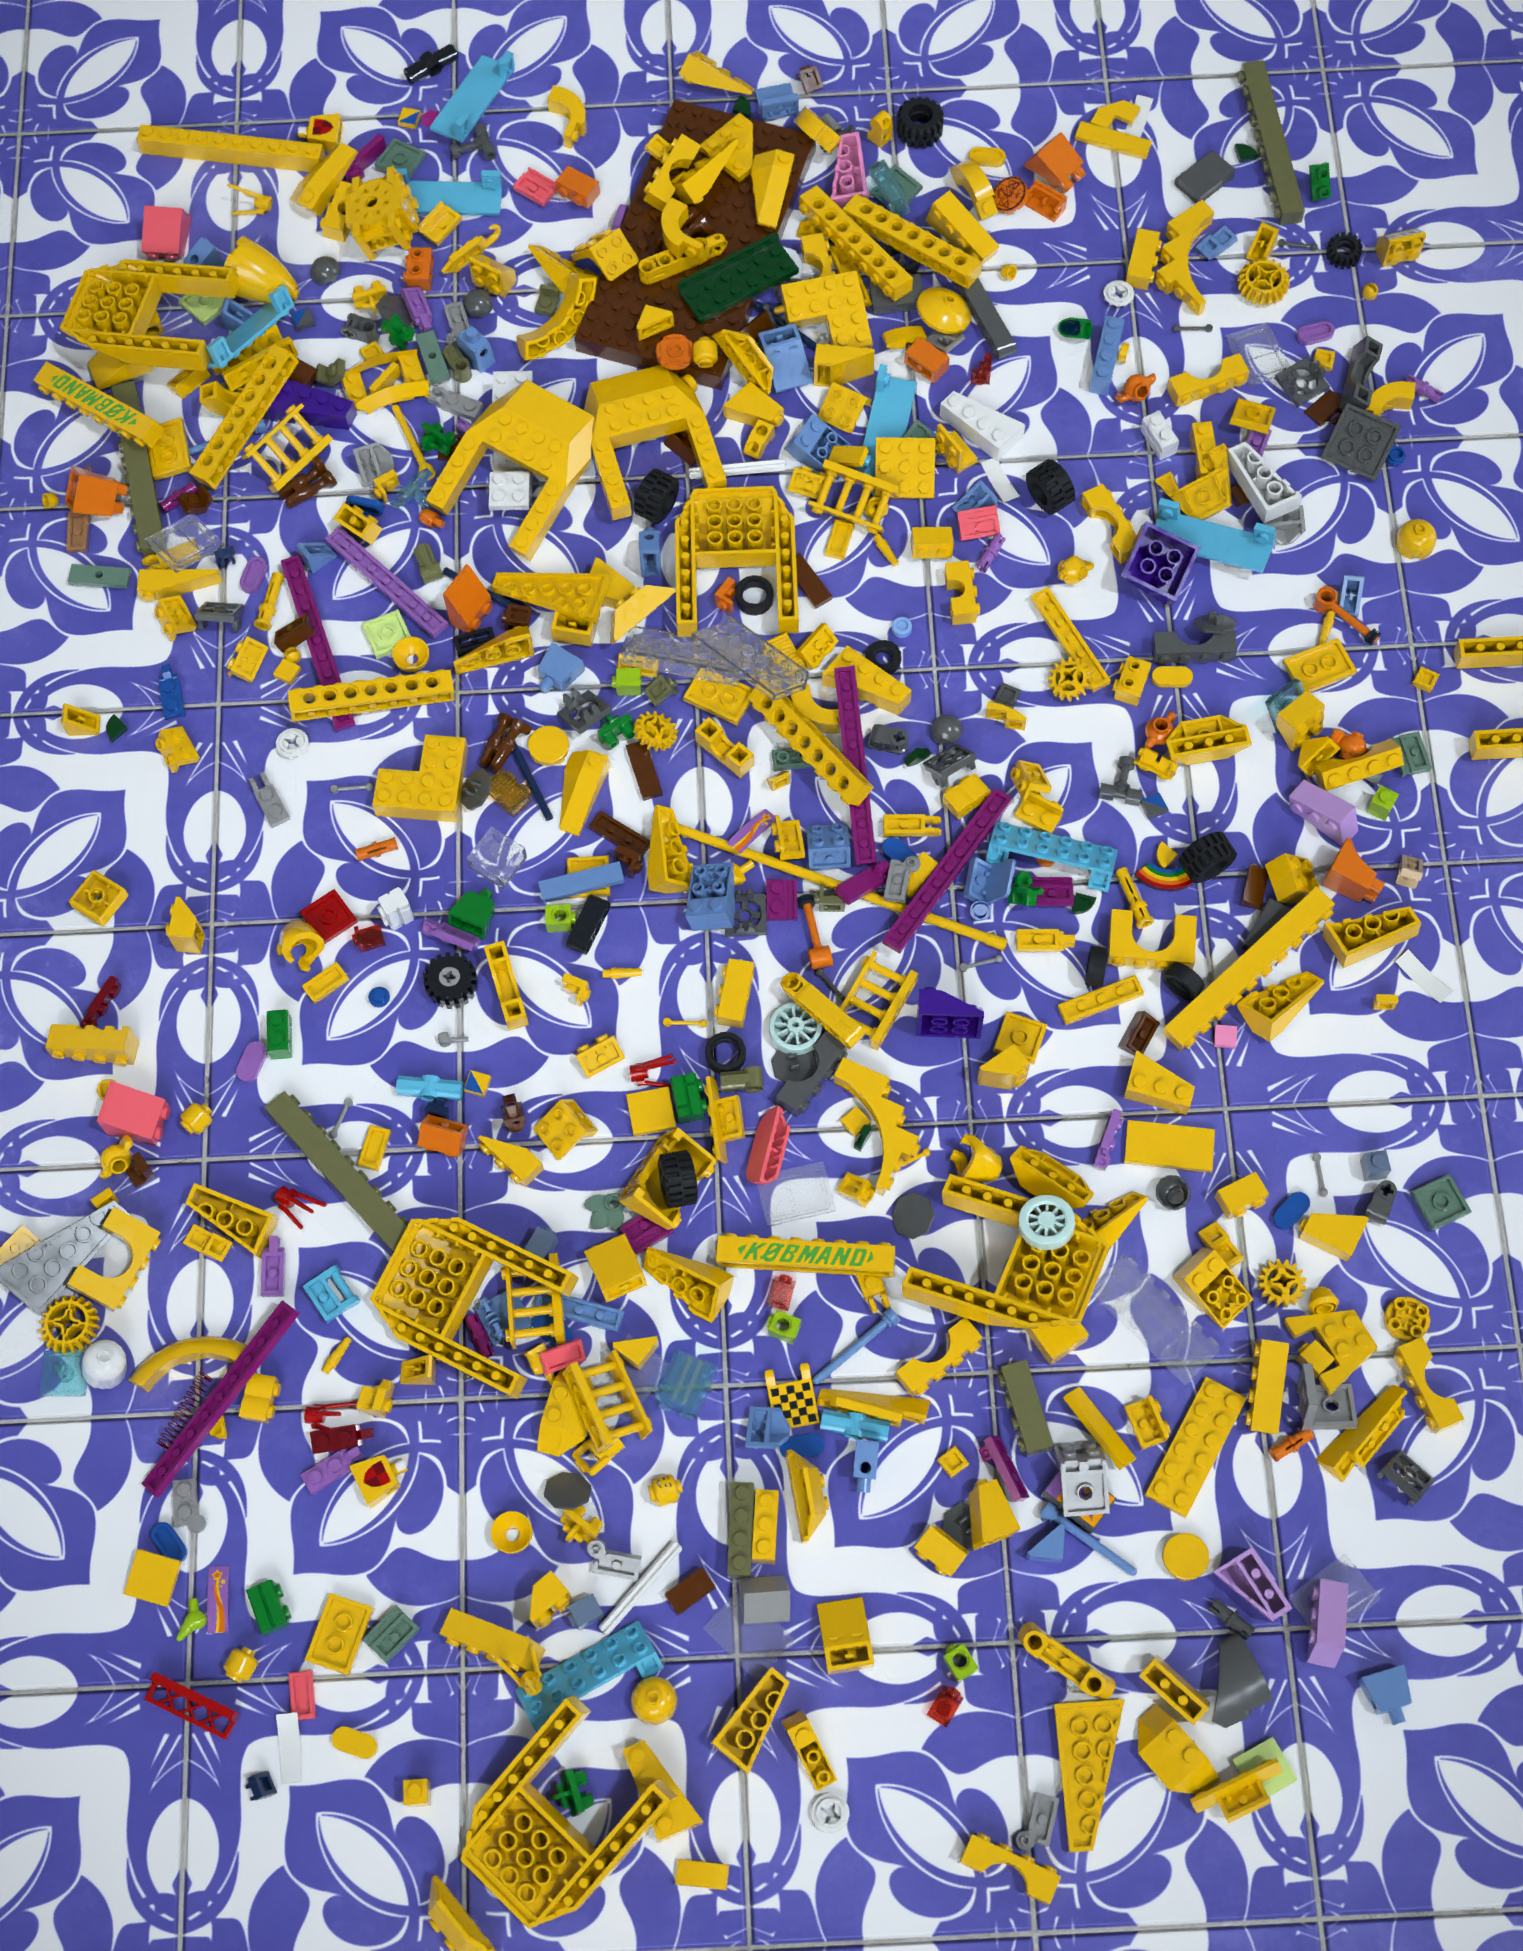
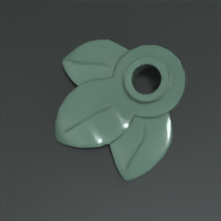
M611 1193L607 1196L597 1194L584 1203L586 1209L594 1212L591 1217L592 1229H603L609 1225L612 1230L616 1231L622 1226L624 1222L622 1211L625 1206L618 1201L620 1194ZM614 1201L618 1203V1206L615 1208L610 1206Z

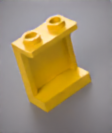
M625 1234L613 1237L609 1241L584 1251L606 1303L647 1285L644 1273Z

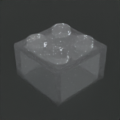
M491 826L468 855L467 862L471 870L504 889L527 859V853L524 846Z

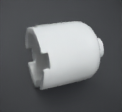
M99 1340L87 1348L82 1359V1375L86 1383L93 1388L112 1389L118 1386L125 1378L127 1371L126 1354L120 1345L110 1340Z

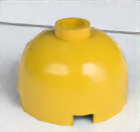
M1409 520L1397 532L1396 548L1402 556L1408 559H1425L1431 555L1436 546V531L1426 520Z
M652 1676L644 1678L636 1685L632 1692L631 1705L633 1712L639 1720L646 1724L659 1725L667 1722L674 1715L678 1704V1697L675 1688L669 1681L662 1677Z

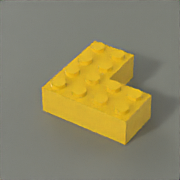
M857 270L781 285L780 295L787 325L795 323L798 328L826 322L830 345H847L850 347H868L872 349L873 342Z
M425 735L419 771L378 768L372 804L375 815L457 823L469 750L466 738Z

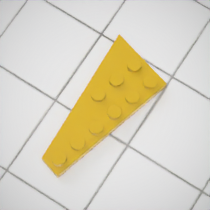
M497 572L491 587L494 593L596 623L611 578L609 574Z
M1125 1699L1054 1704L1069 1853L1094 1851Z

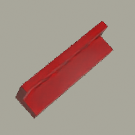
M153 1672L150 1681L153 1683L144 1698L145 1701L228 1740L240 1716L238 1712ZM158 1685L166 1688L167 1699L157 1701L152 1698ZM170 1691L178 1695L172 1696ZM180 1697L186 1698L189 1708L177 1711L173 1700ZM191 1701L198 1705L192 1707ZM170 1702L171 1707L165 1705L164 1703ZM204 1707L207 1709L209 1718L199 1722L196 1720L193 1710ZM211 1711H213V1712H215V1713H217V1714H219V1715L212 1716ZM190 1712L191 1717L185 1715V1713ZM221 1717L230 1720L224 1733L216 1730L214 1720ZM210 1722L212 1727L206 1725L205 1723Z

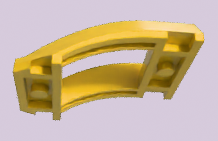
M418 349L379 354L363 360L345 371V377L341 379L346 398L354 401L356 411L359 409L370 415L372 411L389 404L413 400L414 397L418 396L428 398L429 383L428 380H425L417 356ZM397 361L404 383L382 389L367 396L360 372L377 365Z

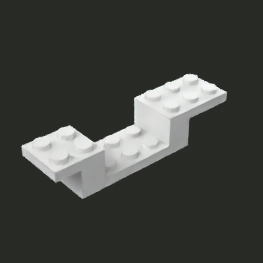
M493 371L492 403L526 380L533 383L532 371ZM493 452V472H490L489 510H529V505H532L533 473Z

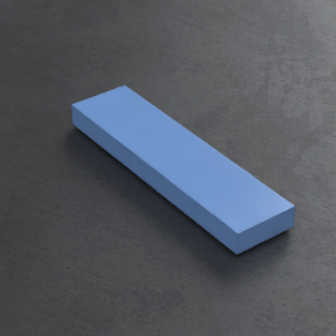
M619 861L538 881L543 903L625 883Z
M537 1295L534 1307L546 1306L548 1303H552V1295ZM562 1295L564 1319L619 1333L625 1311L576 1297Z

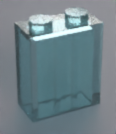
M885 160L874 162L868 168V172L873 186L888 211L898 214L900 217L911 212L906 195Z
M675 1349L656 1394V1404H659L658 1407L664 1411L670 1412L674 1410L679 1412V1416L684 1419L691 1420L694 1418L698 1420L718 1372V1366Z

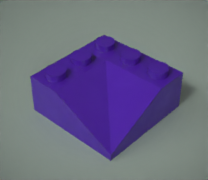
M1146 521L1137 533L1121 576L1152 598L1171 606L1177 601L1201 547Z
M934 987L919 989L916 1036L981 1038L984 1020V1010L982 1007L968 1004L942 990H936Z

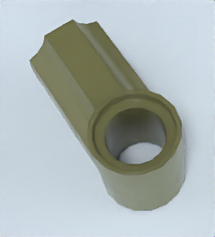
M449 344L445 346L442 355L452 369L456 380L460 383L470 381L472 372L469 360L463 356L457 345Z
M421 543L417 545L413 550L424 584L443 578L440 565L435 560L430 544Z
M749 1066L741 1071L720 1072L722 1092L744 1090L748 1093H756L764 1089L762 1068L759 1066Z

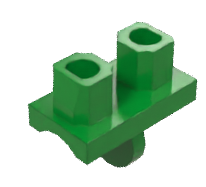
M1329 162L1309 165L1311 200L1331 197Z
M393 314L391 319H384L380 326L383 333H389L388 341L390 344L397 345L400 351L406 350V344L411 342L415 335V330L411 326H405L398 314Z
M426 422L421 424L424 430V435L421 437L422 449L426 452L437 449L445 456L449 455L450 446L456 443L455 434L451 431L444 434L443 427L438 422L433 425H429Z
M610 714L606 715V722L600 724L602 729L597 731L599 742L601 745L605 743L609 749H613L619 744L617 736L623 734L626 740L635 736L630 714L621 718L619 715L613 718Z
M1020 871L1014 877L1015 885L1011 886L1008 903L1036 906L1037 895L1043 894V888L1030 886L1032 883L1030 873Z
M569 1769L560 1775L562 1783L556 1785L558 1794L552 1796L553 1802L560 1801L562 1809L569 1807L572 1817L579 1816L586 1809L594 1805L592 1794L580 1795L578 1789L579 1786L588 1783L585 1771L574 1772L573 1769Z

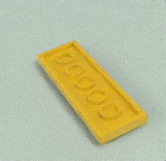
M1206 1377L1158 1468L1145 1497L1186 1518L1247 1398Z

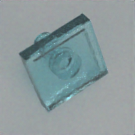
M426 468L412 475L390 504L396 509L409 503L413 498L423 509H426L430 504L426 501L427 495L421 490V487L433 473Z
M1296 678L1277 693L1269 696L1267 701H1265L1275 732L1278 735H1281L1276 726L1277 714L1304 693L1301 681Z
M44 1350L39 1395L41 1397H86L87 1383L82 1375V1359L85 1351H76V1354L67 1351V1354L63 1355L61 1351L55 1353L54 1351Z

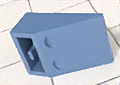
M795 323L758 333L759 349L767 356L768 361L774 367L772 384L776 393L813 383L802 340Z
M812 413L802 421L784 449L799 462L826 473L822 465L825 459H829L833 447L852 445Z
M733 862L693 865L685 915L692 931L733 928L735 915Z

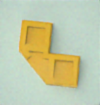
M1125 100L1098 108L1090 124L1109 129L1116 118L1132 125L1141 107Z

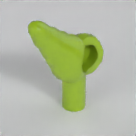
M197 1598L189 1599V1613L186 1615L178 1632L177 1641H182L196 1629L203 1628L207 1623L206 1615L199 1611Z

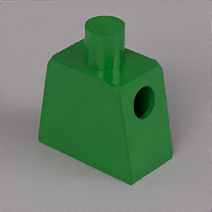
M483 888L479 894L467 891L448 912L449 925L485 939L495 913V902L491 899L493 893L486 888Z

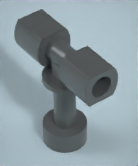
M483 123L474 126L476 137H474L473 142L460 146L457 143L449 145L453 160L461 158V153L477 149L478 152L482 151L487 161L496 158V151L492 141H488V132Z
M1130 756L1119 757L1117 765L1121 769L1119 781L1115 782L1114 785L1101 783L1098 798L1113 801V797L1125 799L1127 804L1140 805L1142 790L1132 789L1127 783L1129 771L1134 769V758Z

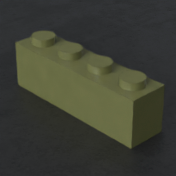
M1027 1359L1001 1366L997 1379L1000 1387H1004L1006 1392L1004 1396L1006 1408H1011L1013 1417H1010L1013 1430H1017L1020 1439H1017L1020 1452H1024L1027 1458L1052 1451L1054 1445Z
M731 1482L728 1579L751 1578L754 1482Z

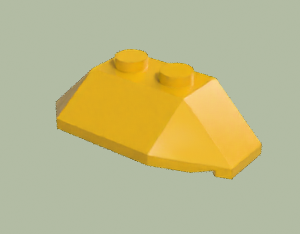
M723 329L714 333L712 337L747 383L751 381L768 395L771 392L774 367L768 361L767 356L759 349L755 340L748 333Z
M645 585L641 589L636 587L629 593L631 597L627 601L622 599L614 606L616 610L612 613L610 643L612 645L669 599L676 590L669 587Z
M1223 715L1182 721L1166 739L1170 759L1185 765L1227 759L1252 745L1247 725L1240 724Z
M1020 1145L1010 1157L1020 1186L1035 1196H1057L1065 1200L1074 1209L1084 1208L1094 1195V1192L1089 1189L1081 1176L1044 1152L1027 1149L1025 1146Z
M566 1368L561 1369L553 1381L540 1422L537 1452L556 1457L562 1456L565 1452L584 1441L588 1434L586 1425L562 1374ZM586 1378L589 1389L594 1390L595 1388L591 1380Z
M790 1449L785 1452L801 1544H805L826 1516V1510H829L827 1496L823 1497L822 1487H825L823 1474H819L816 1466Z
M1155 1704L1138 1720V1755L1169 1791L1197 1794L1201 1791H1208L1220 1780L1206 1755L1180 1725Z
M435 1874L431 1881L428 1915L432 1919L429 1923L437 1933L442 1931L446 1936L444 1943L451 1951H497L441 1878Z

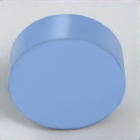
M898 617L893 621L892 633L896 637L905 638L911 634L912 623L908 618Z

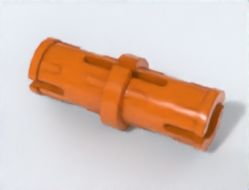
M395 837L378 843L374 841L371 845L355 849V852L360 862L361 860L374 856L378 858L381 857V854L398 850V845Z
M1301 1429L1292 1436H1286L1283 1442L1269 1449L1270 1456L1274 1461L1278 1462L1291 1452L1296 1453L1299 1451V1447L1314 1439L1313 1432Z

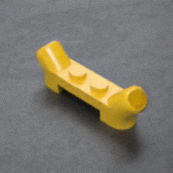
M1027 1622L1020 1628L1018 1639L1031 1655L1037 1659L1040 1658L1090 1696L1106 1700L1113 1694L1116 1683L1112 1677L1104 1674L1044 1632L1036 1623Z

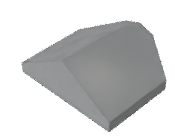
M934 330L927 336L926 340L931 342L939 351L947 354L961 343L965 336L962 333L944 334Z
M379 442L353 449L357 468L365 488L374 485V479L394 468L391 453Z
M1300 505L1294 511L1264 523L1265 525L1276 527V542L1278 544H1293L1306 531L1303 505Z

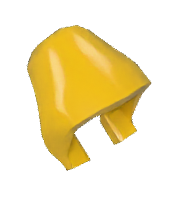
M297 919L292 920L281 930L276 951L278 955L283 954L284 958L291 964L294 961L291 954L292 948L304 944L306 953L300 957L298 964L301 970L308 972L311 970L310 964L324 950V939L308 923Z
M964 1134L960 1142L971 1146L973 1151L971 1160L967 1164V1157L964 1153L953 1150L950 1160L955 1163L958 1176L978 1183L995 1182L999 1178L1003 1167L1001 1156L992 1148L985 1146L977 1137Z

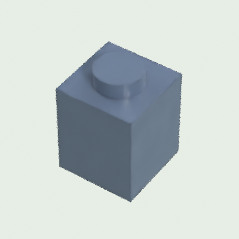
M1387 1150L1364 1153L1360 1160L1365 1182L1386 1179L1392 1171Z
M537 1226L524 1249L548 1261L549 1254L553 1253L559 1243L556 1233L550 1228L544 1227L542 1229Z
M593 1593L568 1606L571 1612L567 1616L572 1626L578 1625L580 1631L605 1618Z

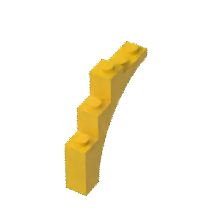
M1203 200L1167 222L1165 235L1170 242L1162 246L1160 259L1165 266L1157 270L1155 279L1156 286L1160 290H1163L1167 295L1173 291L1175 296L1181 299L1188 309L1197 316L1204 313L1206 300L1199 293L1191 278L1188 267V253L1201 232L1213 222L1214 211Z
M843 1057L834 1074V1083L848 1090L861 1101L871 1114L879 1130L883 1147V1163L876 1183L875 1193L883 1196L886 1190H891L895 1180L892 1177L895 1171H900L904 1160L910 1162L912 1156H917L921 1148L919 1136L901 1129L906 1120L904 1115L905 1107L887 1099L892 1089L890 1078Z

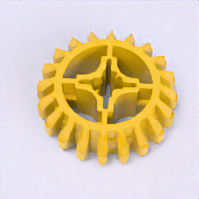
M1259 257L1256 261L1251 259L1249 264L1245 263L1239 272L1237 282L1238 291H1241V297L1246 296V302L1252 300L1253 305L1259 303L1260 307L1263 304L1269 307L1271 302L1276 305L1278 300L1282 301L1284 296H1286L1290 285L1289 273H1286V267L1281 268V262L1276 264L1274 259L1268 261L1267 257L1264 260H1261ZM1253 276L1254 281L1250 282L1249 279ZM1277 282L1278 286L1274 288L1273 284Z
M63 1295L62 1302L54 1299L55 1305L47 1304L49 1311L42 1312L45 1319L39 1320V1324L43 1326L39 1329V1333L44 1334L41 1340L47 1342L46 1346L49 1349L53 1348L55 1353L61 1351L63 1355H67L70 1350L73 1355H76L77 1348L84 1351L85 1347L83 1345L87 1344L90 1346L92 1342L89 1339L91 1337L97 1338V1334L93 1331L100 1330V1326L95 1324L100 1321V1317L96 1316L98 1313L97 1309L92 1308L93 1304L90 1301L85 1302L86 1299L84 1297L77 1299L75 1295H72L69 1300L66 1295ZM76 1310L84 1312L86 1322L77 1320ZM71 1321L74 1323L72 1326L69 1325L70 1328L65 1327ZM54 1327L61 1330L62 1340L55 1338ZM78 1332H81L76 1338H74V1336Z

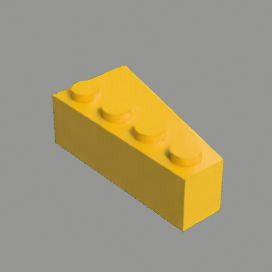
M453 1608L450 1609L440 1631V1635L446 1638L445 1643L456 1648L460 1644L466 1647L465 1651L477 1656L479 1653L486 1655L485 1659L497 1663L495 1657H499L510 1669L517 1672L518 1670L524 1672L534 1671L530 1649L531 1644L535 1645L539 1665L546 1650L531 1638Z
M770 1667L710 1742L746 1774H749L753 1762L790 1683L773 1667Z

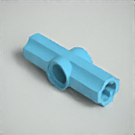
M423 1075L422 1078L398 1076L396 1094L419 1097L421 1100L429 1102L437 1101L438 1098L461 1101L463 1081L444 1080L434 1075Z
M823 1409L820 1430L840 1433L847 1438L856 1440L866 1438L887 1442L890 1422L867 1418L866 1415L857 1412H848L846 1414Z

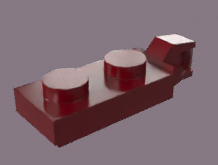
M113 976L108 978L87 1009L88 1013L80 1023V1028L84 1029L86 1025L98 1027L99 1017L106 1014L109 1009L108 1004L121 991V984L117 978Z
M361 1424L310 1432L313 1454L359 1447L364 1445L363 1439L375 1437L374 1428L361 1430Z

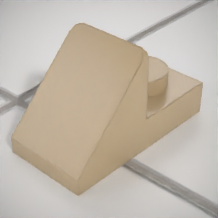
M1402 854L1396 884L1415 889L1418 880L1421 881L1423 875V860Z

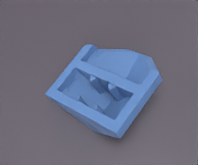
M979 480L952 508L957 512L992 505L998 506V498L982 480Z
M750 1407L746 1448L777 1449L789 1440L790 1426L781 1408Z

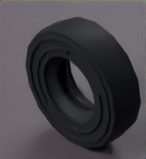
M879 640L872 643L865 654V658L888 674L895 673L900 667L902 660L901 651L898 646L887 640ZM880 652H887L891 656V661L887 664H880L876 660V655Z

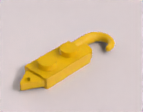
M493 224L489 227V230L495 229V231L487 239L483 236H476L472 240L467 241L463 247L454 251L448 257L449 260L441 272L444 274L454 272L456 274L469 264L468 258L470 256L481 255L487 247L498 239L501 227L498 224Z

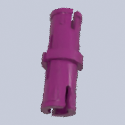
M190 482L179 491H173V495L160 502L159 506L167 514L170 510L180 505L177 500L172 503L180 494H196L198 489Z
M478 1313L467 1316L465 1321L472 1335L471 1340L476 1344L479 1354L484 1357L486 1356V1358L492 1357L495 1353L487 1337L489 1334L487 1330H484Z

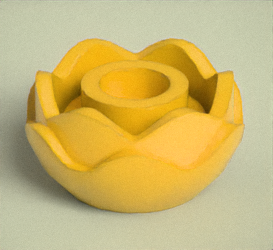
M873 496L867 500L864 512L871 519H873L877 510L875 507H878L881 499L880 496ZM887 503V506H886V508H885V511H884V513H883L882 518H883L885 515L888 514V510H889L888 503Z

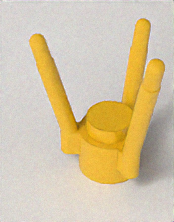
M230 183L227 184V187L255 198L254 207H257V210L231 212V215H264L265 211H271L272 197L258 194Z
M534 1644L530 1645L534 1671H526L521 1678L499 1657H495V1661L516 1681L519 1687H523L527 1695L534 1696L542 1690L543 1684L540 1680L542 1673L539 1670Z

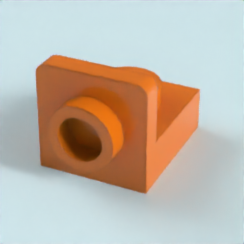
M728 577L714 594L716 606L730 614L734 611L732 599L736 592L735 580Z

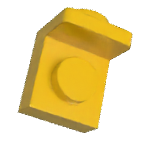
M394 469L373 480L375 486L373 492L377 499L381 498L385 504L389 502L386 492L392 491L400 485L398 475Z
M564 973L561 980L564 989L571 994L578 993L576 1003L582 1007L584 1001L587 1002L591 995L589 983Z
M847 1172L837 1191L843 1196L856 1200L865 1208L873 1199L875 1188L867 1179Z

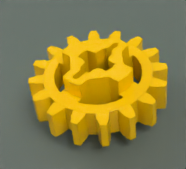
M1069 657L1067 662L1062 658V664L1060 665L1054 663L1056 669H1050L1049 672L1052 676L1047 678L1051 683L1048 686L1050 690H1053L1054 696L1059 695L1062 701L1067 697L1069 702H1071L1072 697L1079 700L1080 694L1086 696L1084 690L1091 689L1088 682L1093 681L1092 677L1089 676L1092 672L1090 668L1087 669L1086 662L1081 664L1080 658H1077L1074 662L1072 657Z
M646 711L645 716L640 714L639 718L636 719L633 733H636L635 739H641L640 745L646 744L648 750L654 747L656 752L659 748L665 751L666 748L670 749L675 744L678 737V730L675 729L676 723H670L671 718H664V713L659 716L656 711L653 712V715Z
M1277 1259L1275 1265L1270 1261L1267 1264V1268H1262L1260 1272L1263 1275H1259L1257 1278L1262 1283L1257 1288L1263 1289L1261 1297L1267 1296L1269 1298L1267 1300L1268 1304L1274 1301L1275 1307L1278 1308L1280 1303H1283V1306L1287 1308L1289 1302L1292 1305H1296L1297 1299H1302L1304 1295L1301 1292H1305L1307 1289L1302 1284L1306 1282L1307 1278L1300 1276L1303 1270L1297 1271L1295 1269L1296 1263L1290 1266L1288 1259L1285 1260L1284 1264H1281L1280 1259ZM1272 1272H1275L1274 1278H1270V1280H1268V1276ZM1296 1287V1291L1289 1295L1290 1289Z

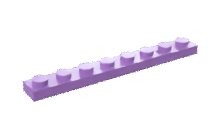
M340 526L325 538L326 543L434 639L449 627L448 622Z

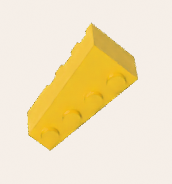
M950 190L932 204L925 221L952 245L962 249L963 252L970 256L978 258L981 261V266L996 255L1000 246Z
M848 645L822 673V685L836 689L834 668L855 666L858 699L863 702L873 703L874 706L898 716L911 702L912 690Z
M1411 906L1383 911V914L1364 915L1363 918L1353 920L1348 918L1338 923H1324L1322 936L1344 969L1417 936L1421 921Z
M51 1024L45 1048L51 1057L56 1059L69 1057L79 1062H84L86 1059L93 1060V1062L98 1064L111 1062L117 1066L125 1067L127 1064L134 1065L139 1040L130 1026H122V1030H117L114 1026H105V1029L101 1030L94 1025H86L84 1029H80L77 1025Z
M196 1183L193 1184L185 1202L260 1259H262L264 1248H267L269 1244V1236L273 1235L279 1218L274 1214Z
M1256 1339L1253 1353L1255 1357L1254 1366L1251 1369L1252 1389H1249L1248 1402H1251L1250 1412L1247 1411L1245 1417V1425H1248V1430L1278 1434L1289 1343Z
M645 1740L622 1749L640 1796L643 1795L653 1782L659 1779L677 1795L674 1801L652 1825L659 1843L704 1824Z

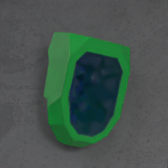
M1069 317L1058 323V331L1064 337L1090 339L1092 335L1093 324L1090 319Z

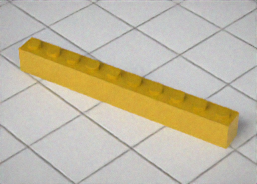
M143 124L140 125L136 139L141 154L311 172L326 158L323 144Z
M1316 886L1164 1027L1163 1034L1180 1051L1185 1047L1189 1049L1197 1041L1195 1038L1200 1033L1203 1035L1207 1033L1212 1027L1211 1023L1215 1019H1222L1228 1012L1226 1009L1231 1004L1233 1006L1237 1005L1243 997L1241 995L1246 990L1252 991L1257 986V980L1260 977H1267L1273 971L1272 966L1277 962L1279 964L1288 957V951L1292 948L1297 949L1304 941L1302 938L1307 934L1312 935L1319 928L1318 924L1322 920L1327 921L1334 914L1333 908L1335 903Z

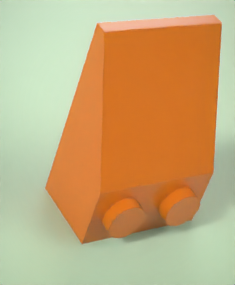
M465 564L443 593L450 624L465 633L477 630L481 620L493 608L491 595L468 564Z

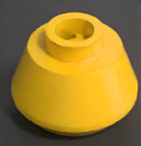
M1322 1286L1317 1287L1310 1294L1308 1308L1314 1314L1333 1312L1336 1310L1339 1300L1330 1289Z

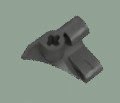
M1235 1633L1218 1642L1219 1676L1212 1722L1225 1729L1248 1718L1251 1715V1711L1273 1701V1696L1267 1682L1239 1633Z

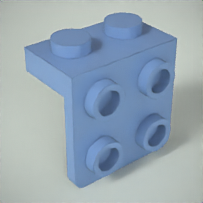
M977 857L971 858L963 897L973 902L985 900L989 904L1007 898L1011 893L1016 861L1008 859L991 865Z

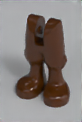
M690 206L688 208L689 218L680 230L691 238L697 232L709 236L712 233L709 223L702 214L699 215L696 208ZM661 234L654 244L659 249H662V251H665L668 248Z
M318 455L312 458L313 468L309 473L296 476L295 479L278 491V495L282 500H285V504L289 509L310 498H314L319 490L326 487L332 488L338 484ZM321 477V479H319L314 484H310L315 479Z
M501 712L496 718L498 722L496 732L489 736L479 765L486 768L490 766V769L497 773L504 766L511 752L514 751V741L520 734L529 735L532 731V728L518 718L513 719L510 715ZM509 729L507 736L503 739L505 731Z

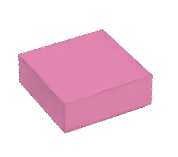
M1216 1024L1214 1047L1235 1049L1237 1026Z

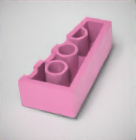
M859 132L840 135L842 140L838 147V159L835 166L831 199L842 210L856 193L869 199Z

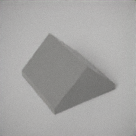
M784 1575L738 1579L743 1625L790 1621V1588Z

